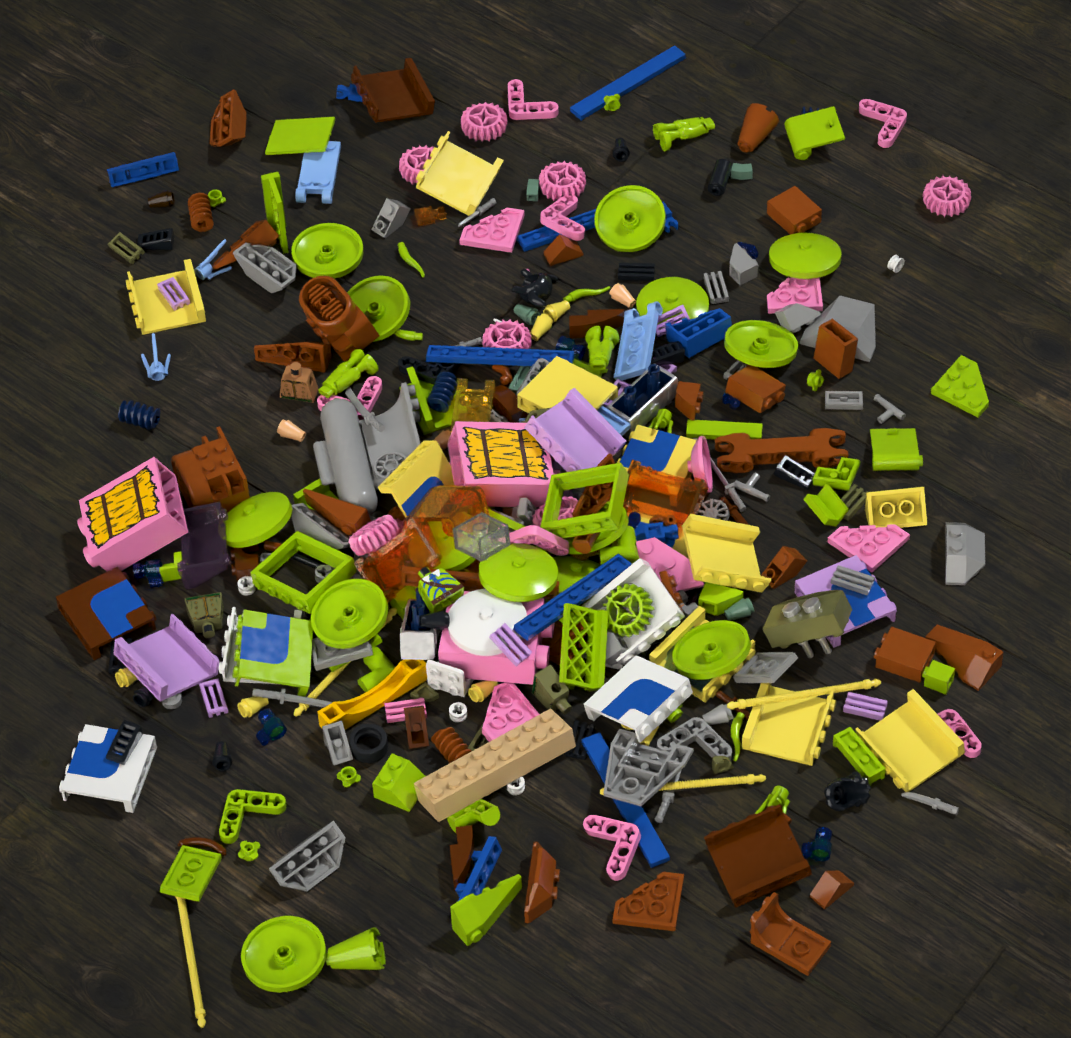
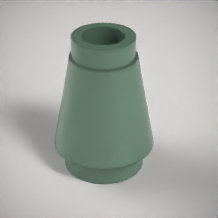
M517 304L514 307V313L528 325H534L537 316H540L536 308Z
M742 598L724 611L728 621L751 616V613L755 612L749 598Z

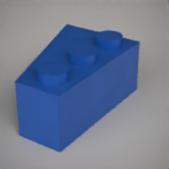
M719 308L698 314V317L688 320V318H683L680 323L671 325V322L665 324L667 341L669 343L679 341L685 350L684 355L690 358L724 339L727 329L732 326L731 316Z

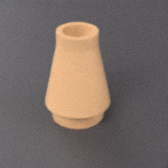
M617 283L610 290L611 298L627 306L629 309L636 304V300L623 284Z
M283 419L277 428V433L280 434V437L302 442L306 436L305 431L289 420Z

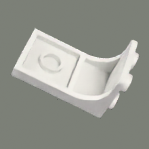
M428 660L426 663L429 686L436 690L449 692L455 696L465 697L473 679H465L464 671L439 663V661Z

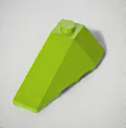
M517 874L500 881L493 889L486 887L479 895L469 894L450 906L452 929L467 946L473 942H478L487 933L522 889L521 876Z

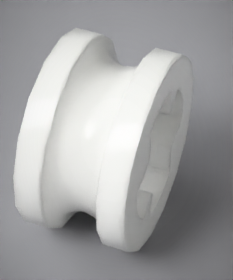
M894 255L889 260L887 267L890 270L893 269V272L898 273L902 269L905 260L899 258L898 255Z
M244 576L238 580L239 593L248 596L255 592L256 587L252 583V577Z
M461 702L453 703L449 707L450 719L458 723L466 720V705Z
M523 777L507 784V791L512 795H519L525 789ZM517 783V785L519 784V786L515 787L514 785L512 786V784Z

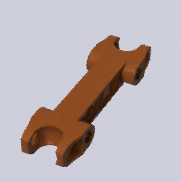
M818 428L811 430L809 436L750 439V436L746 433H732L720 436L715 439V450L730 454L717 458V467L723 472L745 473L751 471L754 465L780 463L786 455L796 462H812L816 468H831L838 466L841 460L834 457L844 456V458H848L847 450L833 448V446L845 443L846 434L843 430ZM834 436H841V437L838 438V439H833V438H832V437H834ZM722 442L728 443L726 445H719Z

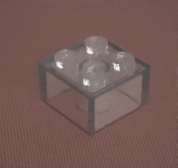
M482 512L453 528L455 549L481 562L511 545L508 525Z

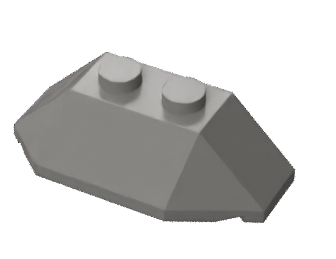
M245 243L233 251L234 257L245 274L270 293L280 291L295 281L296 264L273 247Z
M306 504L292 505L291 517L295 532L299 531L338 551L350 548L348 541L351 535L343 533L318 512L308 508Z
M945 522V585L965 586L971 578L985 567V533L966 523Z
M332 821L301 842L268 869L280 886L307 892L339 868L346 837L336 823Z

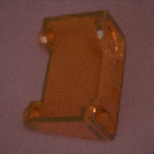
M631 460L623 507L628 513L635 511L649 516L659 514L665 517L673 515L677 526L682 528L683 523L690 514L697 515L706 496L708 486L703 479L695 477L693 482L691 478L687 477L685 479L656 471L650 466H641L639 461Z
M438 485L430 488L404 519L403 527L406 536L418 534L420 528L430 521H441L443 532L450 537H458L491 524L483 489L479 486Z
M411 518L405 523L407 527L402 528L403 531L378 551L371 552L366 560L360 557L354 562L363 579L371 581L380 587L387 602L395 599L396 593L406 587L402 585L403 566L433 569L441 563V552L430 525L425 518Z

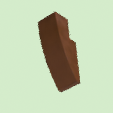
M624 309L587 310L588 315L569 316L570 339L584 338L587 331L594 326H600L601 334H603L605 326H610L614 329L622 326L624 323Z
M499 385L485 391V395L500 415L505 416L510 423H518L519 418H527L528 413L518 408L517 395L507 387Z
M472 825L456 827L457 844L450 845L454 891L458 883H464L470 870L471 856L474 850Z

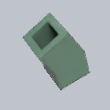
M733 163L731 169L732 179H752L753 170L751 164Z
M528 179L527 201H538L539 179Z

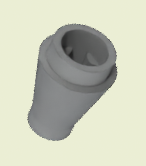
M723 703L702 715L703 720L708 725L728 723L729 720L733 719L731 709L727 708V704L723 705Z

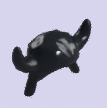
M523 268L520 272L525 277L521 287L514 286L512 292L518 293L526 303L545 307L547 304L544 300L548 299L552 294V282L558 281V277L549 273L532 274Z

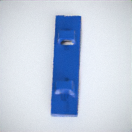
M172 152L107 169L111 187H116L178 171L179 167L176 154Z
M489 836L482 851H473L471 858L475 866L466 884L458 883L455 889L458 897H460L459 900L472 893L475 896L482 893L502 852L496 837Z

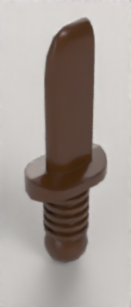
M725 497L720 498L727 505L729 515L737 523L749 525L737 511L739 509L737 505L732 506Z
M721 690L716 692V697L726 704L738 700L736 697L730 698ZM739 708L733 709L737 713H743L745 715L744 718L748 721L750 716V712L748 710Z

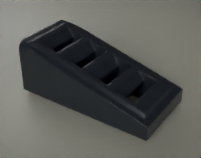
M173 228L139 234L137 245L143 250H173Z
M679 341L655 348L652 352L650 365L683 362L685 350Z
M785 455L773 475L808 490L813 483L815 473ZM805 476L809 477L807 482L803 481Z
M124 720L110 746L106 759L125 765L143 735L141 726ZM116 751L121 752V753H123V756H122V755H119V754H116L115 752H116Z

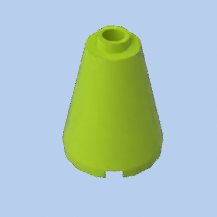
M376 927L370 928L328 948L325 960L327 966L330 965L332 969H384L383 965L386 964L383 942H379L377 936H381Z

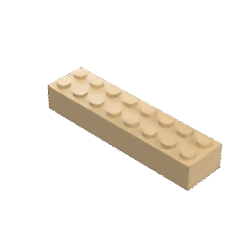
M549 709L415 782L414 787L418 801L440 822L576 747L573 730L552 709Z

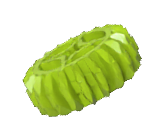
M624 584L623 587L617 586V591L611 590L612 596H605L608 602L603 603L606 611H608L607 628L612 629V633L619 634L621 637H625V635L632 637L633 634L637 636L639 635V630L646 631L644 625H651L648 619L654 616L650 614V611L655 610L653 606H650L653 600L649 598V593L644 588L637 587L635 584H631V586ZM631 596L630 598H627L626 601L621 602V601H622L623 599H625L626 597ZM624 607L629 608V611L633 614L627 613V610L624 609ZM635 619L632 623L626 625L630 620Z

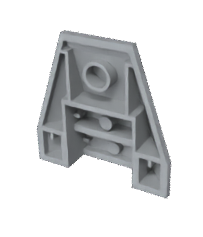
M839 296L816 318L814 323L805 329L801 337V345L815 348L819 326L833 318L858 338L855 358L870 362L876 348L875 305Z
M619 729L611 742L603 794L609 798L642 806L686 766L694 750L690 747L674 744L670 752L642 745L638 742L636 733Z

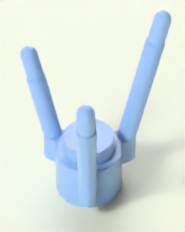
M226 239L194 269L195 274L201 280L205 278L211 280L213 277L232 269V266L212 273L213 267L210 264L218 254V251L227 242Z
M152 333L154 362L149 367L144 354H141V358L147 370L148 378L160 381L165 376H168L171 355H167L165 366L158 361L155 334Z

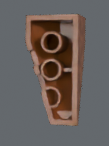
M267 220L256 221L240 236L242 240L239 239L230 246V252H224L212 264L213 270L236 261L233 251L245 243L272 247L277 242L278 233Z
M314 341L254 346L256 361L284 366L298 362L303 368L325 373L332 358L330 344Z
M608 454L597 467L615 464L612 454ZM614 482L585 487L572 512L573 517L596 514L610 500Z
M308 489L303 490L306 503L347 535H353L357 530L371 522L366 508Z
M938 624L925 636L926 639L936 642L935 651L946 659L948 666L955 668L958 677L977 691L1002 666L1003 651L981 639Z

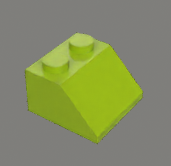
M391 754L372 783L374 798L410 812L418 800L414 783L426 776L410 760Z

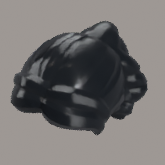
M855 771L847 777L832 780L824 789L826 804L836 811H844L854 805L860 807L861 804H867L868 799L871 797L869 792L871 786L868 778L862 777L858 771Z

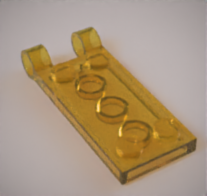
M458 378L450 435L455 421H491L496 386L495 380L486 379L485 389L479 390L468 389V379Z

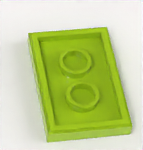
M182 845L160 886V893L200 902L222 859L221 854Z

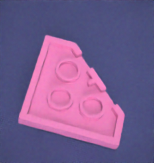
M505 208L496 216L490 215L481 219L480 223L474 226L468 225L464 227L460 237V245L512 253L525 216L524 210Z
M787 278L779 285L776 291L770 292L767 295L768 314L775 313L783 307L795 303L817 311H823L820 278Z
M895 524L878 528L875 525H866L848 529V526H841L828 537L827 543L849 558L857 555L861 561H864L867 570L872 573L909 540L910 534Z
M655 537L636 541L639 558L650 564L660 580L659 572L667 570L670 576L674 575L677 582L675 587L677 592L704 587V582L693 579L690 561L687 557Z
M501 683L494 686L483 723L482 734L490 742L540 714L514 683Z

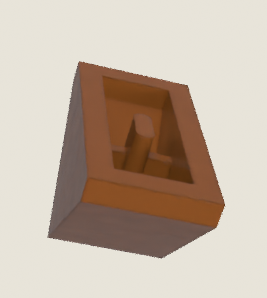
M561 234L543 252L550 266L583 256L578 243Z
M839 870L825 871L811 892L810 898L825 910L852 888L854 882Z

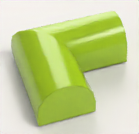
M841 457L837 469L818 467L813 477V485L824 487L825 484H828L833 489L849 491L859 469L860 460Z
M627 526L624 533L616 540L617 546H607L599 549L601 565L617 554H620L632 564L639 559L635 530L631 526Z
M373 647V655L363 658L364 663L372 671L358 679V685L365 693L378 685L395 669L393 663L379 647Z
M480 799L447 817V821L456 833V827L470 826L477 822L487 826L495 825L500 819V811L498 806Z

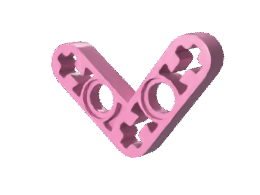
M514 79L508 83V106L511 119H550L558 116L559 107L557 103L551 101L524 103L523 82ZM514 98H519L520 100H519V101H513L512 99H514ZM531 109L538 110L537 112H530Z
M863 99L859 102L860 114L885 122L878 134V145L883 148L891 147L906 123V111L870 99ZM879 111H886L887 113L881 114ZM888 127H896L897 129L890 130Z
M569 194L568 199H566L564 195L541 212V224L575 241L584 238V226L566 217L577 208L578 198Z
M377 376L367 378L357 396L358 400L369 412L373 409L382 391V380ZM320 395L317 399L318 409L321 411L327 402L335 398L350 400L332 395L330 398ZM370 396L372 399L365 401L363 397ZM357 411L359 420H363L364 417Z
M529 525L497 538L496 547L510 543L534 544L559 556L569 553V542L534 525Z
M947 709L937 714L954 733L959 730L966 733L963 737L958 736L964 742L965 756L975 758L980 755V740L958 712L953 709Z
M597 815L586 817L583 821V826L588 835L616 842L606 870L612 880H622L628 872L641 839L638 827L632 823ZM596 822L597 826L590 828L589 825H593ZM610 826L617 827L616 832L613 834L607 833V829ZM632 831H634L635 835H631L630 838H628L627 834H631ZM621 849H629V853L626 856L618 855ZM619 865L620 871L614 873L613 870H616Z

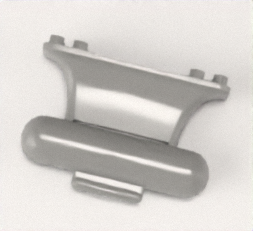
M406 382L401 383L400 395L396 403L389 410L375 416L385 427L383 432H379L371 424L366 425L364 419L359 420L356 408L348 400L335 398L322 407L320 420L325 441H317L313 444L321 483L324 486L335 484L339 500L366 508L369 515L376 511L378 504L376 491L379 490L378 486L384 481L383 479H378L374 472L373 464L376 458L389 451H397L408 457L420 445L415 422H420L419 411H413L419 409L418 398H410L411 396H416L414 385L407 386Z

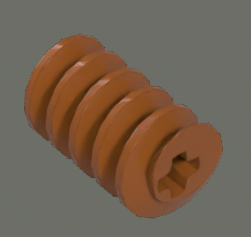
M200 192L191 195L188 199V208L192 228L199 232L211 230L214 224L209 196Z
M453 727L440 729L431 737L432 743L435 744L444 758L448 760L449 764L472 752L471 749H468L463 739L459 738V734L455 732Z

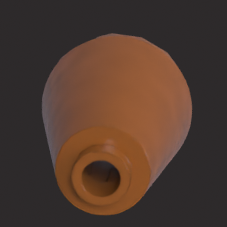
M752 103L747 108L738 139V146L741 151L746 153L752 152L777 127L779 118L773 110L769 112L766 110L767 106L758 103Z

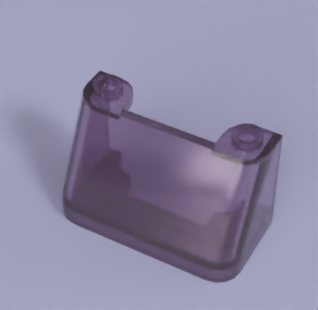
M220 502L183 509L188 533L181 536L182 561L177 563L179 575L187 590L194 589L227 570L228 565L231 564L230 556L227 553L225 520H228V513L226 508L223 509Z

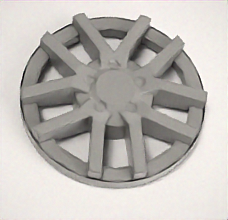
M389 451L379 455L373 464V469L378 479L385 480L407 457L397 451Z

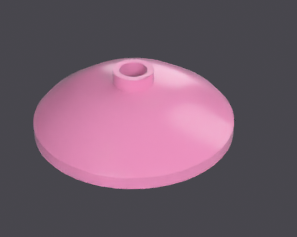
M699 436L691 451V461L687 462L688 471L693 473L696 483L703 491L711 493L713 477L709 448L705 436Z

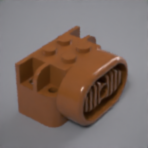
M317 276L310 279L302 287L299 294V303L307 316L306 321L313 328L316 335L323 339V343L330 344L344 362L350 359L352 351L355 349L363 350L380 336L366 315L334 278L330 276Z
M219 426L216 427L218 439L209 442L206 436H202L201 445L173 455L171 464L178 486L191 512L199 514L211 510L215 517L224 518L231 509L250 498L247 478Z

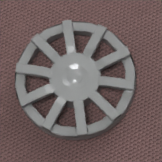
M710 499L705 502L702 501L694 510L695 515L701 513L703 514L701 516L715 519L721 517L725 521L729 519V509L722 500Z

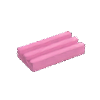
M424 698L384 703L387 723L405 721L404 708L424 705L425 718H427Z

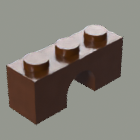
M258 544L231 549L232 561L235 560V564H231L232 575H236L237 583L241 577H251L250 572L259 565L258 554H247L252 551H259Z

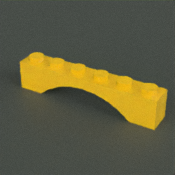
M424 660L400 661L383 681L368 692L350 700L333 702L319 710V726L322 728V726L342 721L344 729H348L384 707V703L392 702L427 680L426 662Z

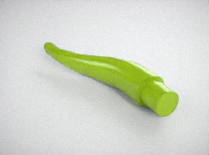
M404 242L398 243V251L401 258L407 264L416 268L422 277H425L421 266L410 256Z
M610 286L597 290L577 289L564 297L563 301L566 300L570 303L584 296L598 295L608 291Z
M398 329L394 333L404 340H423V333H416V331Z
M738 712L736 717L733 718L731 725V738L735 746L734 761H737L740 754L739 731L745 717L741 712Z

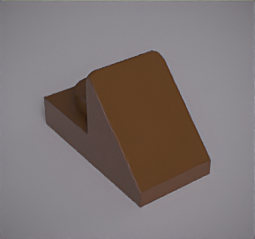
M424 705L404 708L409 749L429 746Z

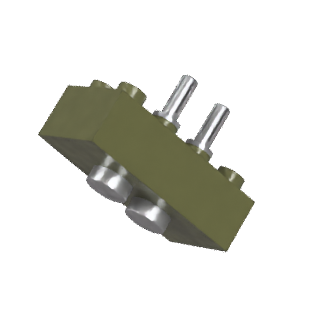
M828 590L803 595L774 605L765 622L763 631L772 648L780 646V648L784 649L793 643H798L802 645L807 657L812 658L814 653L808 644V640L815 639L820 642L825 654L828 655L832 650L826 640V636L833 635L834 637H839L844 633L852 608L843 590Z

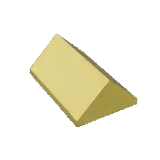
M924 487L866 492L865 512L868 525H875L876 528L887 527V525L892 524L897 525L899 528L927 525Z

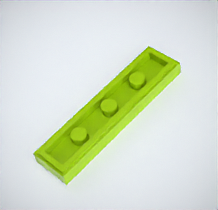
M413 366L406 368L411 383L415 386L416 397L418 398L429 432L432 433L436 431V427Z
M688 420L686 437L698 439L699 436H705L706 439H716L732 433H746L750 436V439H762L763 424Z

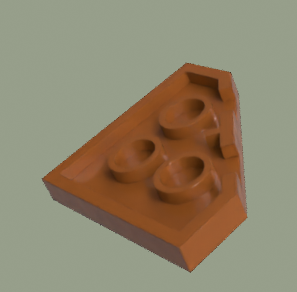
M662 872L657 875L655 880L650 883L646 882L633 890L631 895L617 900L613 914V924L676 931L684 874Z

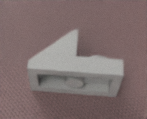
M520 498L519 505L513 507L512 517L523 521L524 526L533 525L532 516L537 508L528 498Z
M342 721L322 726L325 746L328 747L332 764L337 765L353 760Z

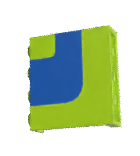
M243 610L242 616L237 618L236 623L239 633L236 634L235 645H238V650H235L234 661L237 664L234 666L232 678H235V686L239 685L241 678L298 687L297 696L306 697L310 686L313 637L311 621Z

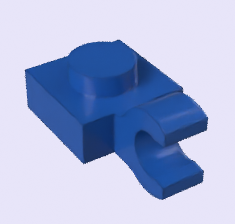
M350 84V87L344 85L337 86V91H339L336 95L337 99L348 97V100L363 102L361 95L357 93L355 84Z
M663 201L666 213L665 231L669 233L670 226L675 227L676 230L678 229V221L672 217V212Z
M663 522L644 524L646 539L655 537L661 542H666L665 537L669 539L679 538L677 524L664 526Z

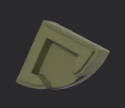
M426 682L410 693L411 698H424L425 702H431L439 698V694Z
M712 757V770L714 774L734 769L728 757Z

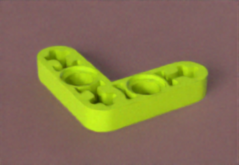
M239 789L231 791L227 796L219 828L221 841L225 844H232L237 841L245 811L275 815L283 813L286 810L285 797L277 793ZM254 799H261L262 803L253 805L252 801ZM235 813L238 817L230 820L227 818L228 815ZM229 827H231L232 833L226 836L225 834H228Z

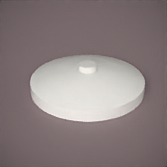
M486 589L474 590L463 595L452 605L448 613L450 619L449 635L459 648L468 653L480 656L502 654L503 652L489 636L504 623L508 625L520 640L523 639L521 635L513 630L514 624L527 616L523 604L498 598ZM497 635V637L507 646V648L511 650L507 643L499 635Z

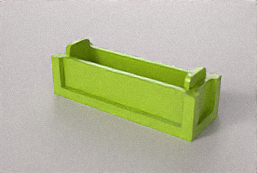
M851 727L833 735V746L842 752L862 777L868 778L870 786L878 779L882 780L885 778L886 768Z

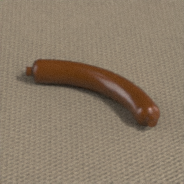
M191 837L182 839L178 843V847H182V845H201L215 850L221 856L227 855V850L221 844L208 838Z

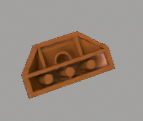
M232 90L220 97V104L217 106L211 119V146L222 147L232 145L245 138L247 113L236 90Z
M533 842L524 910L525 923H531L551 909L553 899H557L558 887H555V882L560 880V869H556V860L538 842Z

